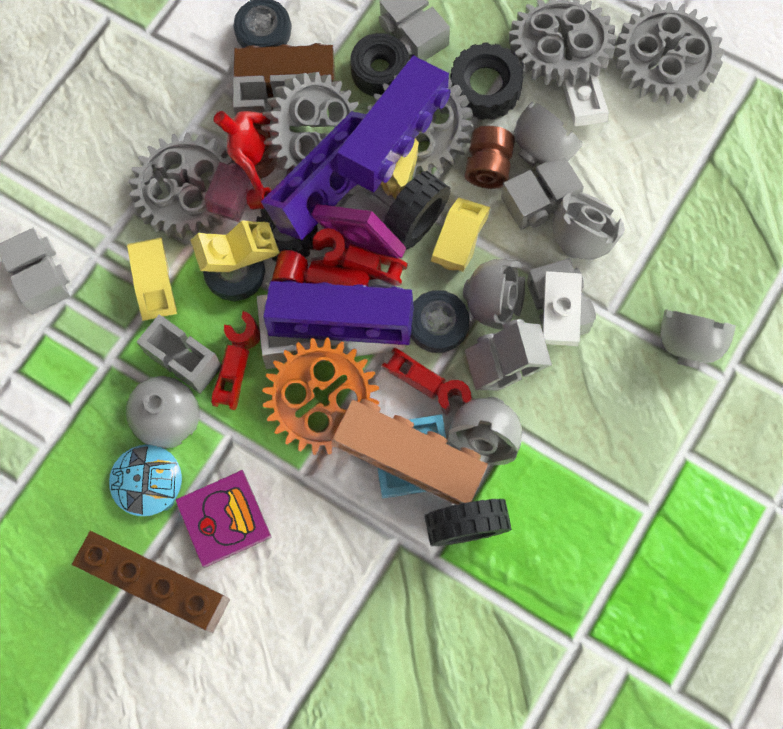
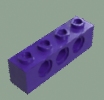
M351 111L261 201L280 233L302 240L318 224L312 216L316 204L336 206L357 185L355 182L338 174L337 151L367 114Z

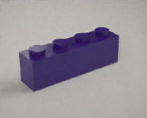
M413 55L337 151L338 174L373 193L382 182H388L394 173L398 160L401 156L407 157L414 145L416 136L419 132L424 133L428 129L435 111L438 108H444L448 102L451 90L448 89L449 73Z
M291 280L283 282L270 281L263 318L268 336L314 338L318 340L329 338L334 341L410 345L414 311L413 292L411 289L400 287L378 288L360 284L344 286L332 285L326 282L310 284Z

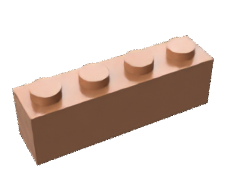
M352 399L333 437L332 446L454 505L472 501L488 466L487 463L480 461V454L465 447H461L459 451L447 445L448 440L435 432L428 431L427 434H424L414 429V423L402 416L394 415L391 418L380 413L381 408L371 401L361 399L359 403Z

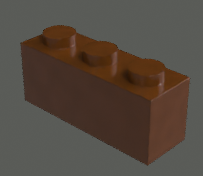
M314 43L309 46L282 44L277 47L247 46L245 48H234V77L264 76L268 98H274L270 75L319 72L320 76L331 75V82L336 81L333 45Z

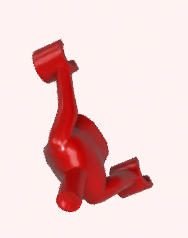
M219 111L214 115L213 121L228 134L227 154L245 171L254 188L247 192V204L252 210L265 209L261 201L271 192V189L263 187L255 165L263 157L265 150L264 141L266 139L263 134L256 130L253 124L270 125V119L266 118L263 113L250 111L238 112L234 119H232L224 111Z

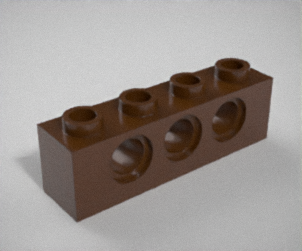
M91 530L71 564L211 633H214L230 601L223 594Z

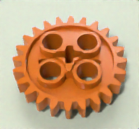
M311 338L310 349L305 350L298 342L296 343L298 354L293 355L291 352L284 350L283 352L287 359L285 364L274 360L273 364L279 372L278 374H266V377L274 382L273 387H265L262 392L272 395V399L264 402L263 407L274 409V413L267 417V421H279L280 424L274 433L279 434L286 430L289 433L285 441L287 445L296 438L299 440L298 451L301 452L307 444H312L313 455H316L320 445H325L326 451L330 455L332 454L333 446L331 444L333 437L347 409L337 405V394L343 389H351L356 394L357 402L360 403L361 399H365L379 405L380 401L370 397V393L379 390V386L368 384V380L375 375V372H363L362 368L368 360L362 359L356 362L354 358L357 349H352L348 354L343 353L344 342L342 341L335 349H331L329 338L325 339L323 347L318 348L315 339ZM321 360L329 361L334 366V375L327 381L318 380L313 373L314 366ZM341 375L347 376V380L328 394L327 397L330 401L328 404L324 405L322 402H318L301 417L295 416L296 411L315 397L314 388L319 387V389L324 390ZM298 383L304 386L306 390L305 399L300 403L290 402L285 395L288 385ZM320 411L327 415L329 423L324 430L315 431L309 427L308 418L312 413Z

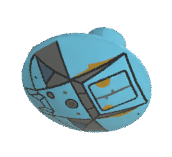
M153 445L136 446L123 453L115 462L109 478L110 492L116 504L127 513L136 516H151L170 509L175 503L182 483L181 469L175 457L164 448Z

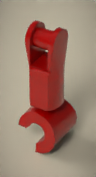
M321 229L314 236L313 249L318 251L323 250L325 247L334 249L325 253L323 265L336 267L343 261V267L362 270L368 276L387 284L401 286L402 280L400 276L402 271L408 267V263L353 244H350L349 248H345L343 236L335 229ZM379 263L389 266L387 273L377 270Z
M284 250L278 254L271 281L277 282L291 280L298 283L318 284L326 282L332 285L353 286L360 284L369 287V276L365 271L341 269L313 263L308 265V261L304 256L291 250Z
M245 311L242 312L241 316L246 324V329L243 333L237 334L231 325L224 324V333L232 345H226L219 376L212 393L211 402L212 406L215 407L223 404L228 405L231 410H236L249 356V350L247 349L256 346L261 339L259 325ZM225 382L233 383L232 392L224 390Z
M397 348L392 349L393 355L388 363L383 362L381 365L389 374L402 380L429 398L435 399L437 396L440 408L446 416L451 411L449 404L451 397H461L463 405L472 400L471 391L466 383L460 380L445 382L443 377ZM404 363L411 366L406 375L399 371Z

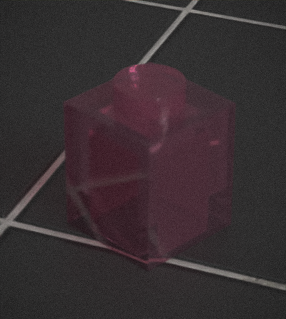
M219 162L204 200L208 212L240 223L247 206V192L254 188L247 174L238 164L231 163L227 165Z

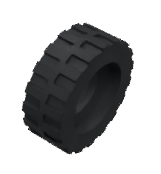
M485 42L480 45H471L467 50L464 49L460 52V56L455 58L453 67H451V87L457 84L462 90L460 96L466 95L469 101L466 107L471 108L473 117H477L479 120H493L501 115L503 117L508 114L510 109L513 110L521 96L524 78L523 67L519 64L518 57L514 56L510 49L501 47L500 44L495 43L494 45ZM481 68L494 69L502 77V87L491 95L479 94L471 87L470 78L472 74Z
M422 171L406 184L384 218L383 223L401 241L406 250L415 246L428 233L444 210L451 193V188L428 171Z
M501 498L453 505L429 512L424 516L430 546L465 543L500 535L512 530L506 500Z

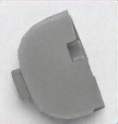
M531 102L516 122L514 129L515 140L522 149L518 155L532 167L536 163L541 165L547 161H555L565 157L569 161L583 145L573 132L566 136L567 131L563 127L564 123L538 103L534 104Z
M571 193L566 194L555 211L552 224L553 235L562 251L571 258L590 260L608 254L625 231L622 219L620 218L616 222L611 216L614 210L598 198L585 193H579L576 198H570Z
M490 260L481 264L473 272L471 278L466 280L463 288V297L467 300L468 308L473 318L481 324L503 330V325L512 320L513 313L515 316H520L525 297V277L518 276L517 268H523L518 260Z
M665 309L660 335L666 350L679 357L677 364L699 369L700 362H714L722 358L728 351L733 340L736 325L725 322L723 324L715 322L713 319Z
M166 376L148 378L138 384L129 395L126 405L127 423L133 434L146 445H153L164 449L177 447L182 444L181 441L186 439L189 434L192 435L196 430L200 418L199 403L190 388L175 378Z
M495 397L474 399L462 405L457 410L448 432V443L451 447L459 451L461 447H465L480 455L490 457L487 461L489 465H504L513 462L517 457L522 442V428L519 417L508 405Z

